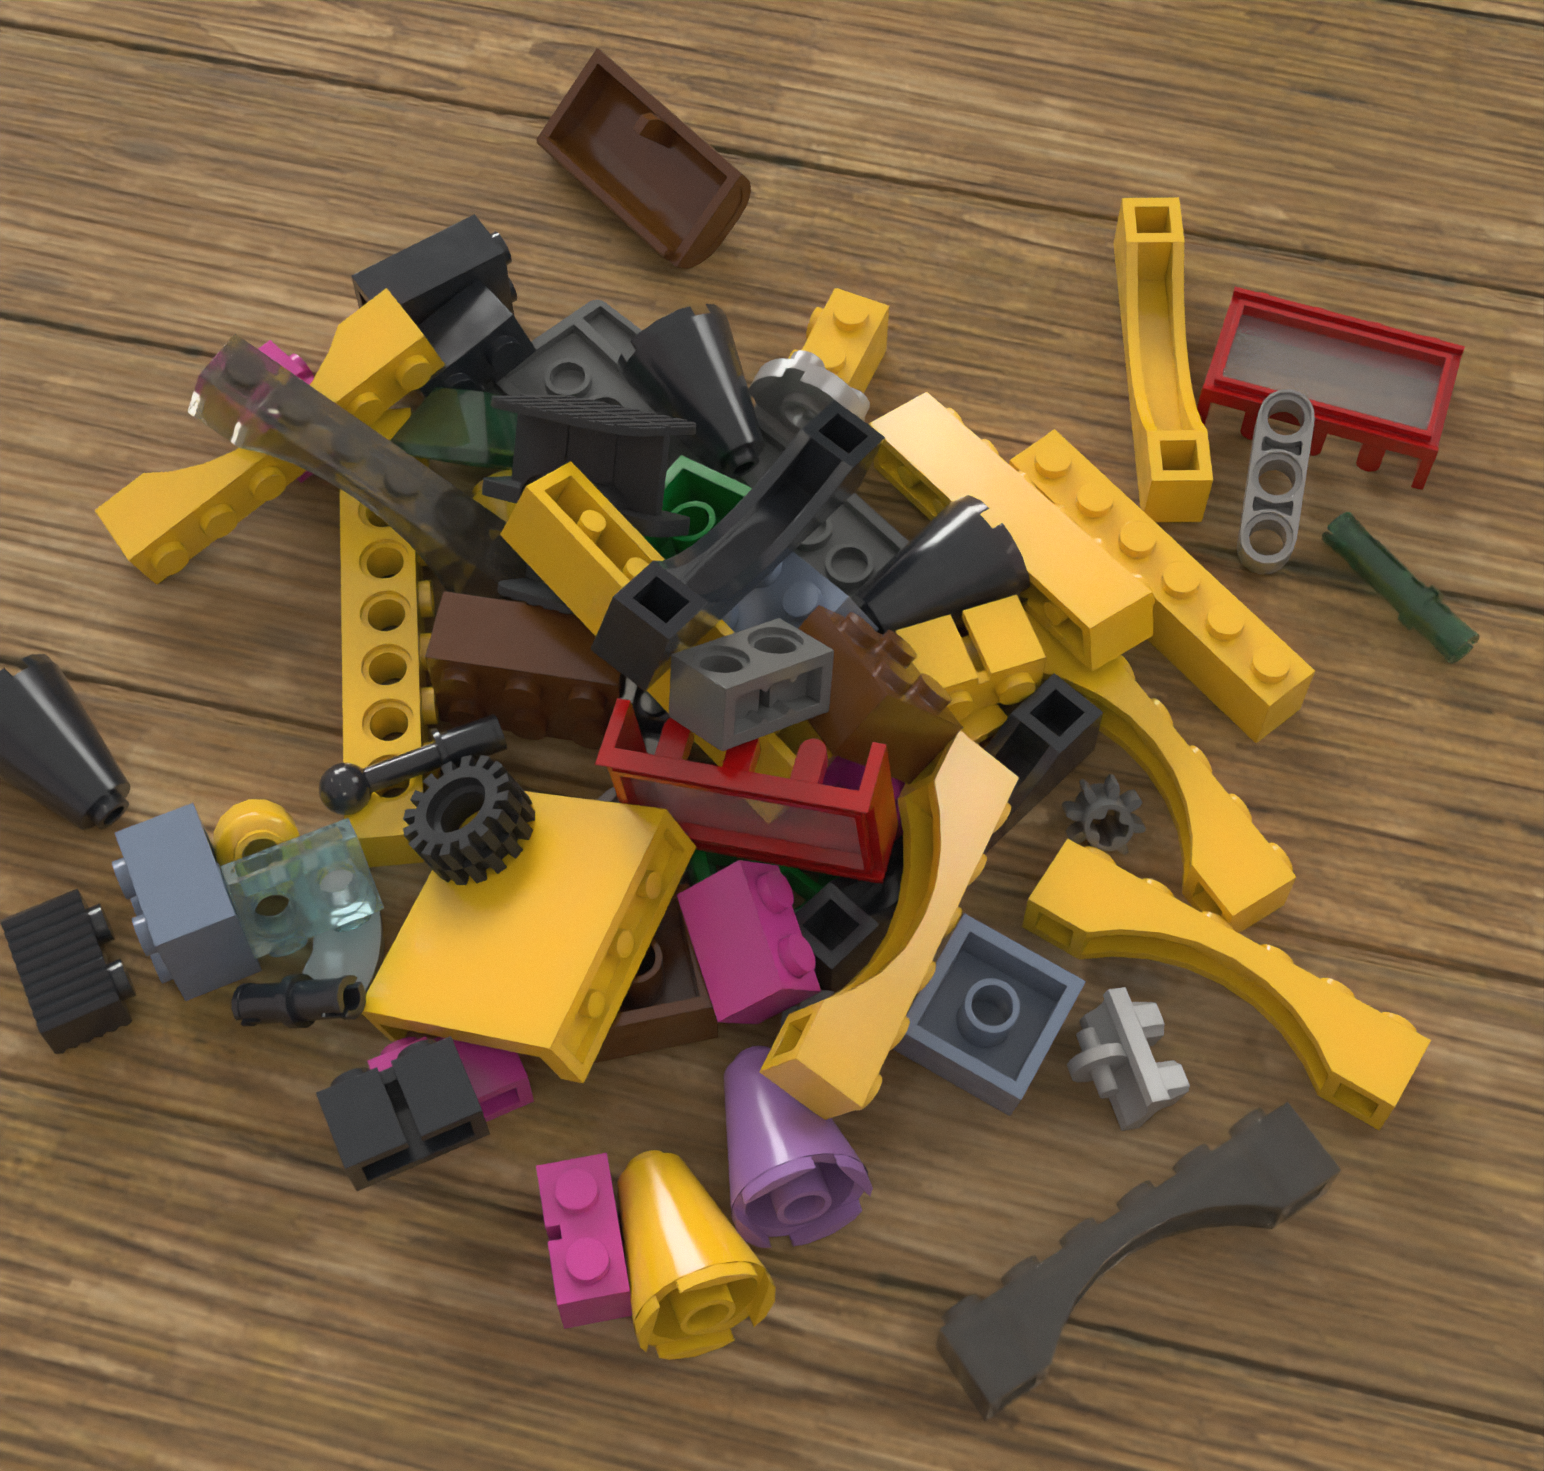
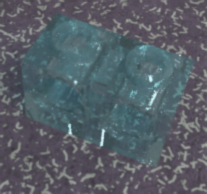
M349 818L220 866L227 890L255 959L267 954L272 957L289 955L304 947L310 937L331 929L336 932L353 930L368 922L372 913L384 909L360 842ZM347 870L353 873L350 883L340 891L328 892L320 888L324 877L333 871ZM270 895H282L289 899L287 907L275 916H262L255 912L258 903Z

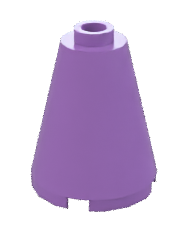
M754 1046L740 1052L724 1073L732 1220L741 1237L746 1242L757 1247L772 1248L768 1237L789 1235L793 1246L808 1244L835 1233L853 1221L862 1211L858 1199L863 1192L871 1196L873 1187L866 1167L832 1118L827 1120L821 1118L762 1075L759 1071L771 1048Z

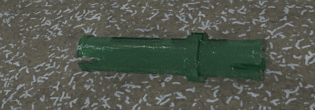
M1345 512L1328 525L1327 529L1329 531L1322 534L1321 540L1338 553L1377 593H1380L1399 613L1398 620L1408 630L1414 627L1450 664L1458 662L1473 649V646L1468 642L1470 641L1472 644L1477 643L1480 635L1451 611L1443 602L1444 595L1434 585L1428 588L1421 580L1416 578L1398 558L1355 519L1353 514Z

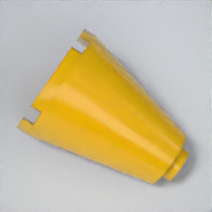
M659 1150L643 1152L630 1160L617 1181L630 1287L633 1328L640 1348L647 1352L648 1345L655 1346L659 1358L673 1360L696 1357L726 1346L735 1341L730 1328L739 1324L748 1316L753 1327H755L766 1317L775 1303L776 1287L769 1272L680 1156L673 1153H663Z

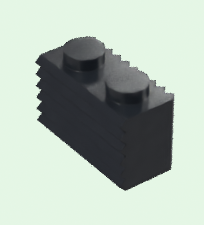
M77 888L0 920L12 953V958L20 975L24 992L32 1009L36 1026L55 1054H63L68 1048H77L80 1043H89L94 1037H103L106 1032H115L120 1026H128L132 1022L125 1000L136 996V991L122 959L120 958L113 962L109 960L104 944L114 941L115 936L100 903L89 907Z

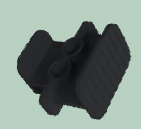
M520 394V396H492L491 406L493 408L518 413L512 476L483 478L482 495L517 504L527 485L571 461L642 536L662 538L688 535L690 517L664 511L662 508L670 436L694 435L696 433V423L687 422V420L680 418L672 419L671 416L655 415L652 412H640L638 409L624 408V406L608 405L609 403L593 402L591 399L576 398L574 396H533ZM528 564L526 566L525 578L498 582V592L503 597H511L516 601H526L527 604L540 605L544 609L557 610L559 613L574 614Z

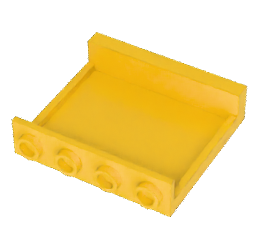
M525 791L532 801L530 806L535 811V821L527 822L533 829L530 839H518L517 841L523 851L516 859L507 854L502 859L507 868L499 874L491 867L486 869L487 880L476 883L470 876L467 885H457L452 879L448 883L441 879L433 870L431 871L366 993V1003L362 1015L392 1043L405 1038L408 1031L443 1038L451 1036L453 1040L540 1057L561 1079L584 1084L696 846L667 809ZM479 811L468 817L459 829L471 822Z

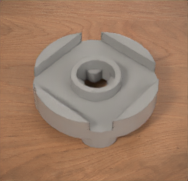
M798 350L792 354L790 359L779 358L765 363L759 369L749 387L750 396H753L756 402L754 407L756 417L789 443L800 429L833 400L840 403L864 422L865 415L870 408L868 398L861 391L851 388L837 375L825 369L823 361L808 351Z

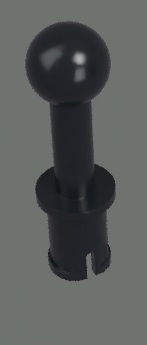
M495 714L441 733L438 732L437 728L430 729L433 743L365 768L347 762L335 764L327 769L320 779V799L325 807L333 813L339 815L355 814L368 804L373 792L441 768V766L450 761L457 768H460L461 757L472 755L478 761L481 755L490 756L507 750L506 740Z

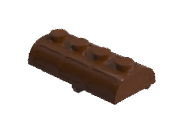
M596 48L536 139L537 144L655 252L663 259L669 260L677 268L689 269L709 258L722 244L749 202L751 185L746 176L599 48Z

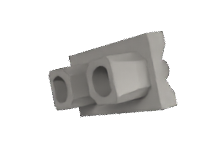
M1126 987L1108 989L1103 994L1104 1000L1102 1004L1079 1020L1083 1030L1079 1031L1076 1036L1082 1052L1069 1060L1067 1067L1073 1081H1094L1100 1098L1109 1097L1121 1131L1140 1128L1158 1110L1174 1105L1189 1091L1190 1085L1181 1064L1175 1060L1157 1063L1154 1060L1149 1046H1154L1164 1036L1165 1025L1157 1003L1131 1002Z

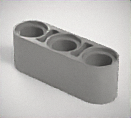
M1292 389L1278 390L1270 394L1262 402L1254 428L1237 540V555L1241 563L1249 571L1257 574H1272L1281 570L1289 561L1297 540L1315 417L1314 408L1310 400L1301 392ZM1277 412L1291 413L1298 419L1300 430L1292 435L1277 434L1271 429L1268 418ZM1277 470L1283 472L1289 477L1292 489L1283 495L1269 494L1262 489L1259 477L1267 471ZM1260 529L1274 531L1280 536L1283 542V549L1274 555L1265 556L1259 554L1252 548L1249 537Z

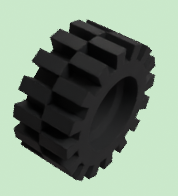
M470 755L461 757L460 768H457L452 761L441 766L444 775L438 780L431 773L423 781L429 787L425 793L415 790L410 798V801L417 808L406 809L403 818L409 825L403 828L404 837L410 842L408 844L441 879L448 883L452 879L457 885H467L469 876L476 883L487 880L486 869L490 867L497 874L506 869L507 866L502 859L507 854H510L515 859L520 855L523 849L517 841L518 839H530L533 829L527 822L535 821V811L530 806L532 804L531 799L498 761L494 763L488 756L481 755L477 762ZM479 811L471 822L459 829L468 817Z

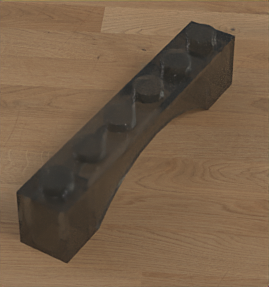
M234 334L199 374L187 411L192 416L237 447L265 453L293 463L327 480L357 499L383 519L410 544L431 568L447 592L515 602L511 597L499 595L498 582L525 578L527 563L500 535L507 523L506 521L237 334Z
M1288 1102L1268 1115L1262 1108L1251 1111L1230 1128L1228 1133L1232 1138L1211 1151L1207 1144L1194 1148L1173 1166L1176 1175L1156 1188L1150 1180L1134 1187L1117 1202L1116 1206L1120 1210L1099 1225L1093 1217L1082 1221L1059 1240V1244L1062 1247L1061 1250L1042 1262L1038 1260L1036 1255L1022 1260L1002 1276L1003 1288L981 1301L976 1293L969 1295L952 1306L942 1316L941 1319L945 1325L939 1330L936 1349L985 1421L1045 1381L1052 1364L1059 1336L1072 1311L1095 1282L1124 1258L1160 1239L1195 1229L1227 1226L1273 1229L1328 1192L1341 1169Z

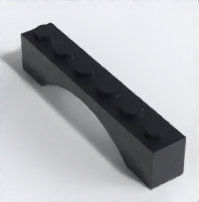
M833 400L800 429L758 483L713 529L678 555L663 561L653 560L612 597L590 650L646 692L671 668V654L692 648L859 489L885 437L840 403Z
M1055 673L1009 715L984 749L1018 776L1019 779L1008 800V803L1011 805L1010 814L1003 825L991 835L983 854H986L1095 749L1103 712ZM903 835L894 841L883 884L841 876L827 883L795 913L802 936L808 941L813 950L816 962L814 971L821 990L834 991L836 993L844 988L869 963L886 936L899 899L904 868Z

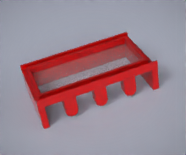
M1235 286L1201 390L1197 410L1204 426L1212 403L1245 411L1240 432L1245 438L1253 440L1254 428L1262 402L1270 394L1278 390L1292 389L1301 392L1310 400L1314 408L1315 421L1309 456H1316L1321 453L1327 434L1362 443L1356 464L1364 471L1373 472L1378 470L1386 450L1418 458L1411 487L1423 490L1439 452L1438 446L1465 346ZM1277 412L1269 417L1270 419L1300 426L1298 419L1288 412Z
M617 698L595 765L607 767L620 803L667 809L694 843L696 850L883 884L899 826L886 744L872 742L859 791L822 784L829 759L826 745L821 740L815 738L805 740L800 745L790 779L755 773L761 752L759 738L728 749L722 767L687 761L693 745L694 733L672 718H669L664 724L655 754H648L631 701Z

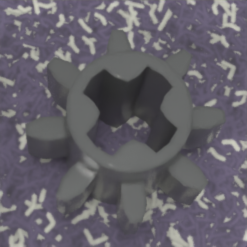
M1112 774L1107 776L1104 784L1090 785L1087 781L1081 779L1079 781L1081 792L1076 797L1075 802L1065 801L1062 803L1066 816L1071 820L1077 821L1069 825L1065 830L1068 838L1077 844L1087 839L1088 846L1102 851L1118 849L1123 855L1128 854L1126 844L1131 839L1133 832L1143 833L1146 830L1141 818L1131 813L1142 804L1136 790H1128L1119 795L1120 787L1115 776ZM1113 810L1115 813L1114 816L1106 815L1107 811ZM1093 818L1101 819L1100 824H1094Z

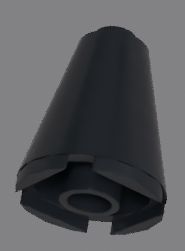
M706 304L710 313L695 315L690 306L678 309L656 320L630 341L636 351L628 361L621 353L618 359L619 371L629 386L656 415L671 416L672 419L680 418L687 420V422L696 423V433L694 435H679L677 437L704 466L727 475V477L732 479L741 477L759 464L758 456L763 451L765 444L728 318L723 310L715 304Z
M966 495L949 503L851 597L854 603L879 628L876 632L884 635L887 630L896 632V630L951 614L956 628L959 629L965 627L962 619L963 610L1013 595L1018 596L1022 606L1027 604L1029 598L1021 597V592L1030 587V578L1023 556L1011 533L1003 523L992 528L980 515L990 509L983 501Z
M31 654L21 658L29 668L12 676L5 668L0 670V778L82 830L90 829L94 826H97L99 829H105L115 823L129 806V802L125 798L129 794L130 784L61 668L46 654Z

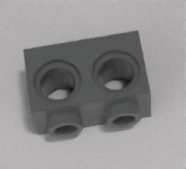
M777 618L671 654L669 717L717 749L725 751L829 712L834 650L784 620Z

